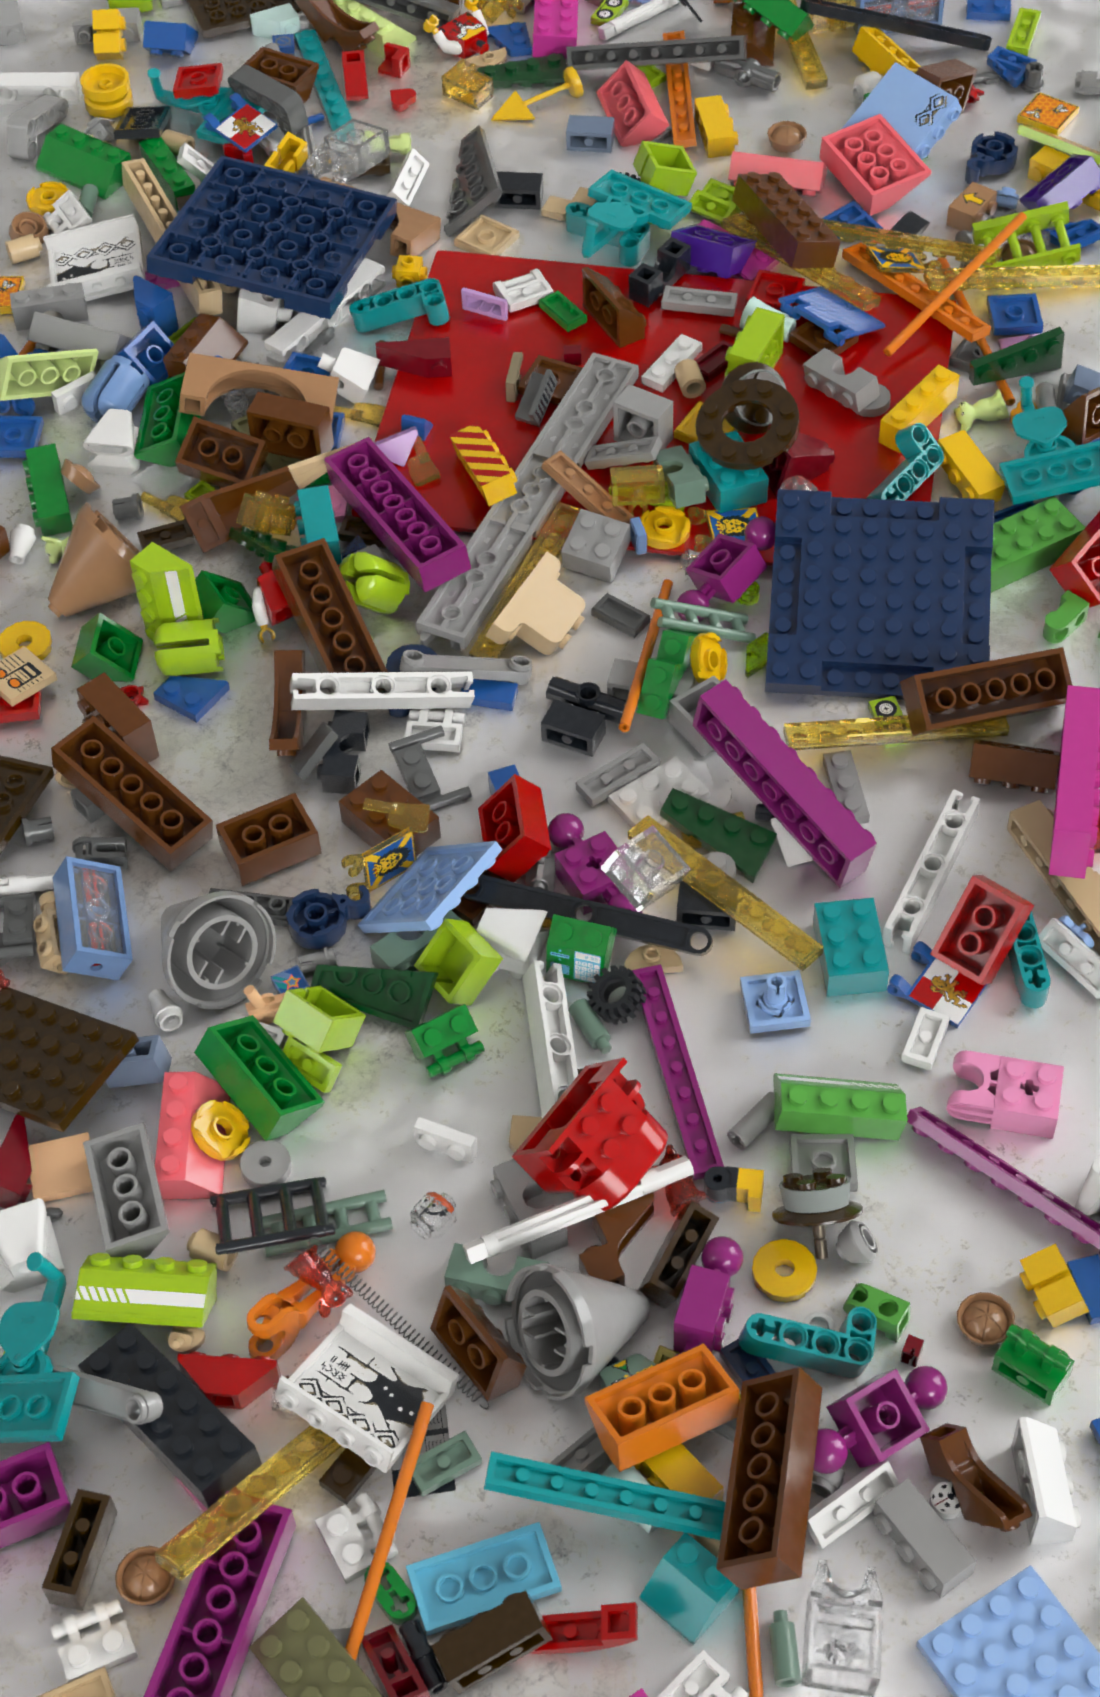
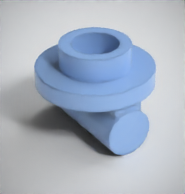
M1002 187V190H997L996 202L998 206L1016 210L1019 195L1015 194L1016 190L1009 187Z

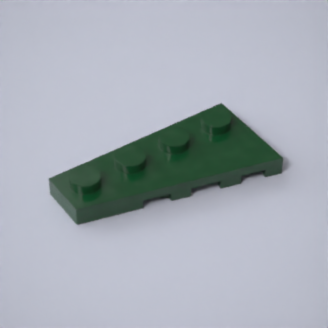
M562 53L550 54L537 58L531 57L521 61H509L504 64L487 65L477 68V74L483 89L511 88L513 84L532 87L533 83H545V87H555V83L565 82L563 72L567 68V63Z
M1060 327L970 361V382L975 386L1060 369L1062 366L1065 333Z
M242 525L241 528H230L229 538L240 545L246 546L247 550L254 551L255 555L264 558V561L273 563L274 555L297 548V546L287 545V541L272 538V535L269 533L257 531L256 527L250 525Z
M674 788L670 791L660 810L661 817L688 837L692 835L702 843L701 846L709 852L718 851L731 856L735 861L736 868L744 873L745 878L751 883H754L777 837V833Z
M317 964L310 987L322 986L359 1011L412 1029L424 1021L438 973Z

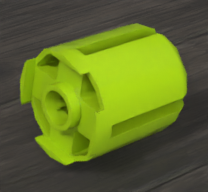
M357 552L345 557L338 566L358 607L379 614H391L399 610L397 607L402 603L405 594L409 595L410 580L408 573L403 571L400 565L367 552Z
M219 618L163 623L158 626L154 635V646L158 650L155 652V660L160 671L166 676L225 671L222 666L219 667V660H225L223 637L218 634V629L215 628V623H220Z

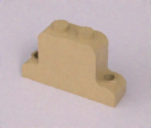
M548 551L545 553L493 622L485 635L497 644H504L518 636L545 655L554 653L557 647L561 649L565 647L572 637L568 632L571 628L576 631L585 619L581 616L585 609V601L581 596L557 580L561 575L559 573L561 564L558 558Z

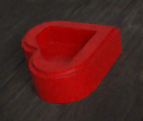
M413 89L390 90L392 108L396 111H405L409 105L414 104L417 100L416 91Z

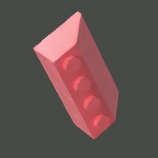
M627 60L596 92L607 117H614L615 135L622 147L641 144L642 141L651 142L669 126L645 73Z
M732 151L728 180L734 183L733 186L735 187L738 174H748L749 172L769 174L770 172H776L781 174L795 191H801L803 196L815 197L816 193L822 194L828 169L824 162Z
M195 1071L164 1072L155 1170L162 1200L210 1199L211 1196L223 1193L225 1161L211 1158L199 1148L192 1135L191 1120L196 1110L210 1100L230 1102L231 1098L217 1081ZM216 1124L217 1130L226 1136L224 1127Z

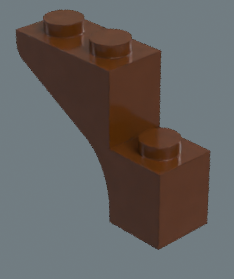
M653 1192L592 1216L593 1229L602 1245L591 1246L579 1254L580 1273L625 1286V1274L620 1266L619 1259L625 1249L654 1215Z
M945 1423L920 1437L932 1476L944 1478L953 1483L964 1520L979 1523L981 1526L994 1527L1002 1532H1008L1019 1528L1020 1522L1032 1516L1028 1503L982 1462L973 1447L966 1427Z

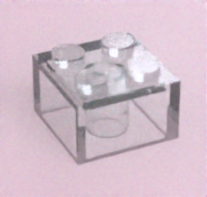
M653 825L617 848L601 867L638 912H641L673 890L691 871V868Z

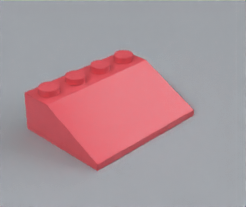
M881 114L822 137L819 159L825 163L826 167L870 216L889 209L931 175L932 171Z

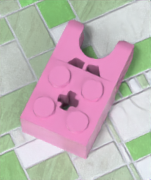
M966 1050L960 1051L955 1055L953 1069L956 1075L975 1083L979 1088L971 1091L958 1090L951 1094L947 1101V1112L950 1116L961 1120L990 1124L992 1129L1053 1139L1058 1121L1064 1066Z

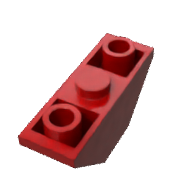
M364 50L342 52L346 100L360 101L369 99Z
M193 1351L189 1354H178L177 1357L181 1373L217 1408L242 1410L277 1384L281 1377L278 1361L267 1356H256L255 1358H240L235 1354L209 1356L202 1352Z

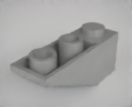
M117 8L121 15L125 16L126 30H123L122 38H126V42H140L142 21L139 8ZM92 17L72 23L76 44L93 43V34H96V31H93Z

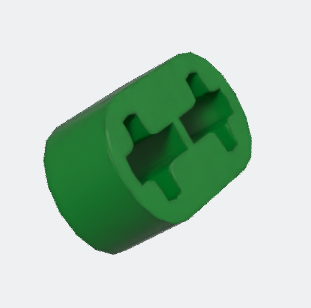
M386 1562L382 1577L386 1576L389 1589L385 1590L380 1583L375 1602L393 1624L402 1625L415 1618L417 1614L416 1599L394 1567ZM369 1566V1567L366 1569V1571H365V1574H364V1580H365V1581H366V1578H367V1575H368V1571H369L370 1566ZM394 1596L402 1604L408 1601L406 1612L402 1613L401 1610L394 1612L395 1605L392 1599Z

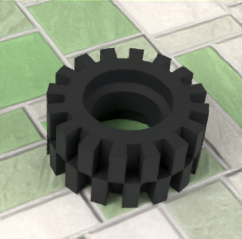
M616 965L610 966V972L604 968L601 970L603 973L601 977L598 974L593 977L596 983L590 982L588 987L592 991H587V997L590 999L588 1000L589 1005L605 1022L610 1023L611 1021L613 1025H618L619 1020L623 1024L627 1023L628 1016L632 1019L637 1017L634 1011H642L643 1007L640 1005V1002H646V997L643 994L647 993L643 986L644 984L629 968L627 969L625 966L620 965L618 969ZM623 986L626 987L624 995L618 1001L608 1003V998L615 989Z

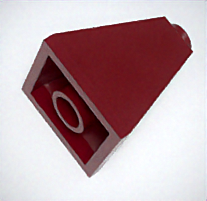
M772 423L769 424L766 433L769 431V429H770ZM799 432L796 441L787 453L782 452L773 459V463L761 468L768 476V485L777 497L778 489L794 490L828 471L830 463L834 462L835 453L832 448L828 447L825 441Z

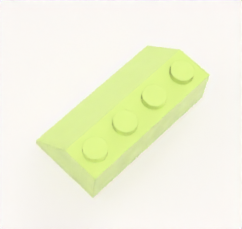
M332 0L339 8L353 18L364 22H376L380 29L374 35L376 39L367 47L384 59V45L386 42L405 47L416 40L415 35L358 1Z
M96 348L12 355L1 358L0 401L52 396L51 392L94 371L99 351Z

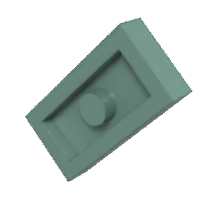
M463 1431L421 1454L418 1457L412 1480L423 1497L482 1464V1458L467 1432Z

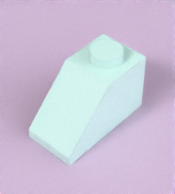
M290 3L250 14L251 29L254 36L272 39V35L301 32L299 15Z

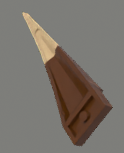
M355 443L203 494L179 506L201 551L205 553L231 539L229 538L231 527L241 528L242 525L253 524L295 495L297 490L305 488L327 472L324 458Z

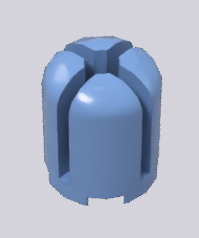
M113 355L111 359L106 360L82 395L83 409L96 423L99 422L108 409H121L132 412L150 385L146 373L143 372L141 375L130 365L132 361L123 356Z

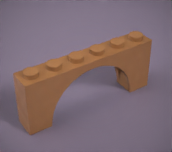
M324 176L319 179V180H323V181H327V182H331V183H335V184H339V185H343V186L355 188V187H352V186H350V185H347V184H344V183L335 181V180H333V179H330V178H327V177H324ZM397 203L396 217L389 226L393 230L390 237V255L399 257V255H420L440 239L441 218Z
M189 353L180 393L179 412L205 416L209 405L219 396L237 389L257 388L276 392L283 397L328 406L332 424L339 378Z

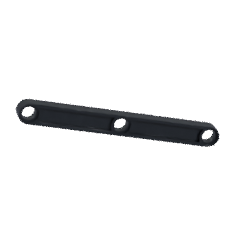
M801 0L799 7L808 14L982 51H988L992 41L990 36L826 0Z
M480 875L478 877L480 886L475 894H463L466 900L497 908L547 911L545 919L552 921L553 914L577 919L576 913L578 909L588 906L592 909L593 913L591 919L587 922L617 928L616 937L695 956H704L713 947L711 934L702 927L490 876ZM696 934H703L708 939L706 947L701 950H696L691 946V939Z

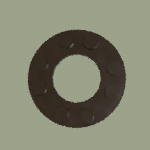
M763 379L736 380L719 388L706 399L696 418V434L702 451H705L712 458L713 462L734 470L757 469L773 463L774 458L782 452L787 453L796 441L800 430L799 410L793 396L779 384ZM755 403L768 409L772 414L773 422L769 431L763 437L755 441L739 442L732 440L724 433L722 428L724 418L727 414L732 413L737 406Z

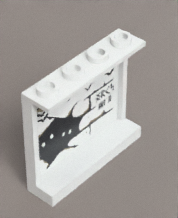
M134 214L43 236L48 249L51 284H48L47 287L82 282L85 300L89 301L133 290V277L135 275L146 280L141 232Z
M349 1303L342 1311L337 1327L288 1379L283 1375L279 1378L275 1399L285 1409L293 1411L307 1420L312 1427L320 1429L334 1438L340 1446L348 1448L362 1457L370 1466L377 1467L384 1473H387L407 1449L421 1402H429L434 1405L430 1418L431 1421L453 1395L459 1374Z

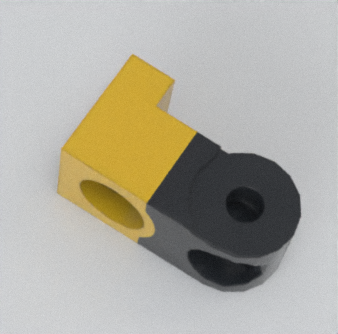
M716 1166L705 1172L704 1194L709 1201L716 1204L726 1201L748 1203V1211L761 1212L764 1170Z

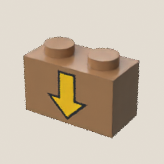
M972 182L948 206L946 225L959 231H972V223L985 221L990 215L992 216L998 206L996 202L997 191Z

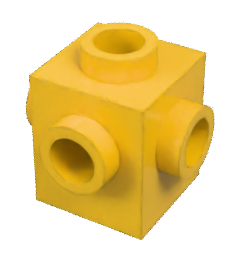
M399 255L397 265L392 267V279H396L397 288L427 279V267H423V257Z

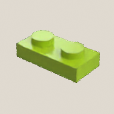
M288 1037L283 1052L311 1085L323 1093L331 1092L342 1064L323 1052L320 1054L311 1052L305 1047V1043L299 1039Z

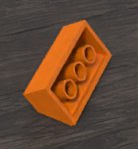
M704 1343L584 1397L602 1448L619 1472L737 1418L740 1402L739 1388Z

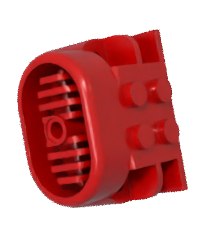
M624 1057L586 1065L512 1155V1158L548 1194L570 1192L575 1198L588 1195L594 1201L606 1200L608 1206L601 1208L605 1212L616 1206L631 1193L663 1152L667 1144L668 1134L645 1109L644 1099L639 1093L641 1089L640 1082L637 1079L628 1081L620 1073L628 1062Z

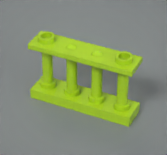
M1065 201L1023 211L1027 219L1007 238L1013 259L999 262L995 251L988 258L989 265L984 266L985 284L1081 262L1080 243L1070 245L1064 226L1069 224L1068 202ZM1019 213L972 223L974 245L984 244V247H986ZM1055 227L1061 248L1047 251L1041 230ZM1031 233L1037 253L1023 256L1017 236Z

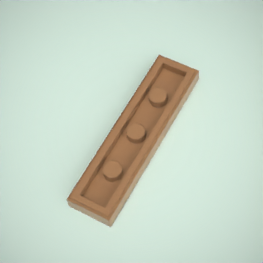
M561 450L543 462L541 468L588 511L628 524L630 519L634 518L625 507Z

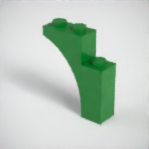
M671 629L663 630L657 657L648 659L637 713L666 719L669 710V700L673 698L682 676L691 665V645L694 638L699 634Z

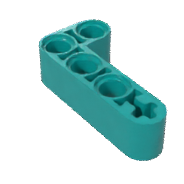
M572 202L566 206V229L568 232L584 237L585 221L591 220L587 216V211L591 205ZM648 222L643 225L633 226L627 231H619L607 243L619 247V262L623 266H636L649 250L650 225ZM599 224V227L596 228L595 234L603 229L602 224Z
M435 278L425 279L357 300L349 307L355 329L363 333L427 314L430 324L435 326L443 325L450 319L441 284Z
M915 423L896 433V445L906 459L866 499L905 501L943 463L944 453L924 424Z
M1031 911L1008 956L1021 1002L1026 1007L1037 1009L1045 1005L1051 981Z
M856 1307L849 1312L840 1326L839 1332L767 1314L756 1313L748 1318L740 1332L739 1344L746 1353L846 1378H856L864 1372L873 1358L877 1320L870 1309ZM853 1324L859 1325L863 1331L857 1330ZM784 1338L792 1340L795 1346L787 1344ZM816 1346L823 1347L828 1354L820 1352ZM849 1354L856 1355L860 1361L853 1360Z

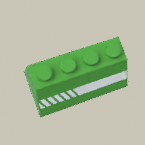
M774 1073L775 1130L815 1134H853L854 1137L899 1141L907 1123L906 1094L897 1084Z

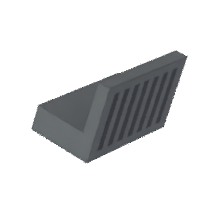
M546 369L545 374L532 372L515 414L517 421L540 427L558 383L552 370Z

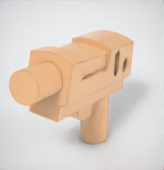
M248 985L244 989V994L250 1001L245 1003L248 1016L253 1015L259 1022L265 1024L273 1023L285 992L277 995L273 993L260 995L253 985Z

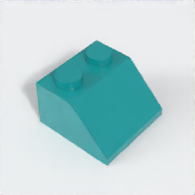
M684 1533L662 1557L640 1594L639 1599L694 1645L737 1596L739 1588L716 1569L718 1558L688 1533Z

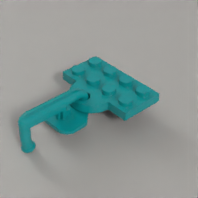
M150 68L147 72L155 97L163 104L199 113L202 119L206 114L211 113L219 122H222L236 111L231 107L233 101L229 99V96L235 92L229 87H220L219 94L211 97L195 96L190 99H175L172 91L163 89L159 78L161 75L160 70ZM243 98L246 103L257 109L262 114L266 111L260 106ZM205 120L196 130L197 137L221 145L230 143L215 131L207 130Z
M611 169L588 188L587 196L595 199L598 203H595L587 211V216L591 220L585 221L586 227L581 250L582 256L589 259L614 238L619 231H627L633 226L650 222L657 225L660 229L670 230L691 212L692 203ZM599 224H602L603 229L595 234L596 228L599 227Z
M1030 376L1022 377L1019 380L1022 413L1013 417L1012 426L1017 437L1030 442L1024 450V458L999 463V471L1012 504L1016 505L1100 486V441L1076 446L1072 440L1060 435L1067 427V420L1063 411L1054 406L1035 409L1032 402L1034 380Z
M39 1252L31 1253L26 1263L30 1271H38L48 1279L42 1300L13 1304L4 1312L0 1322V1345L5 1351L0 1358V1444L63 1441L80 1377L74 1372L53 1373V1365L50 1357L47 1355L60 1315L59 1310L66 1289V1277Z

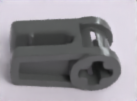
M84 836L75 839L72 843L75 858L120 866L121 870L128 868L127 840L125 837Z

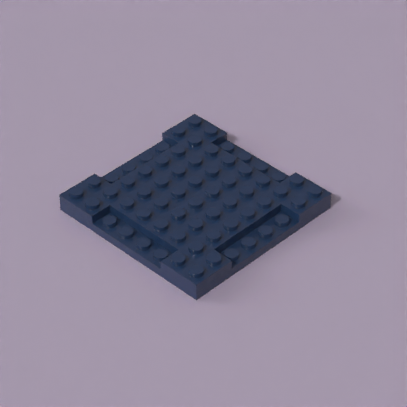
M221 155L146 256L147 273L193 284L198 277L206 281H213L225 284L226 286L268 295L273 298L284 299V308L315 315L319 318L331 319L347 294L349 281L375 240L382 239L396 217L397 199Z
M778 489L765 692L876 699L895 696L896 700H904L900 681L913 675L990 661L989 632L994 500L940 497L939 502L840 498L831 497L832 492Z

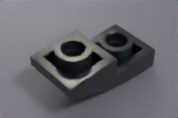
M909 211L891 228L882 239V243L886 247L908 248L913 241L916 242L930 222Z

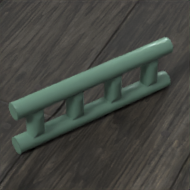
M655 597L651 599V608L661 610L663 615L657 621V626L660 628L694 634L715 633L723 639L751 644L756 640L755 633L746 632L743 625H746L749 620L747 614ZM673 612L684 614L687 621L676 619ZM697 616L708 618L710 625L699 623ZM720 620L730 622L733 629L723 628Z
M385 1190L326 1202L328 1215L334 1214L337 1229H335V1235L319 1238L322 1242L321 1245L337 1242L344 1234L353 1231L369 1235L393 1229L391 1217L381 1219L378 1208L379 1203L387 1202ZM313 1205L294 1209L296 1222L303 1221L304 1227L316 1225ZM365 1207L368 1222L349 1226L346 1211ZM282 1213L262 1217L264 1229L271 1228L272 1233L284 1231ZM311 1239L310 1241L311 1247H316L320 1244L318 1239ZM309 1240L265 1247L266 1256L271 1257L310 1248Z

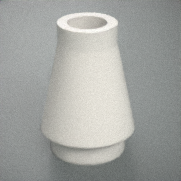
M18 524L11 530L10 562L18 565L24 563L27 554L36 540L35 531L32 527Z
M153 990L149 994L148 1000L151 1004L156 1027L165 1032L176 1030L183 1022L182 1009L166 995L164 990Z

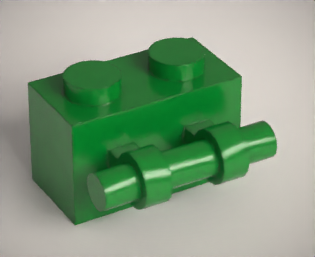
M466 1004L455 1006L404 1032L417 1060L432 1056L435 1063L425 1067L430 1078L440 1073L445 1075L452 1071V1067L464 1061L469 1063L476 1059V1055L485 1051L480 1040L471 1045L466 1040V1037L478 1032ZM455 1043L459 1051L445 1057L442 1049Z
M1011 1324L1006 1332L1008 1337L995 1354L991 1370L1050 1406L1069 1379L1075 1361L1062 1349L1041 1341L1039 1336L1033 1331Z

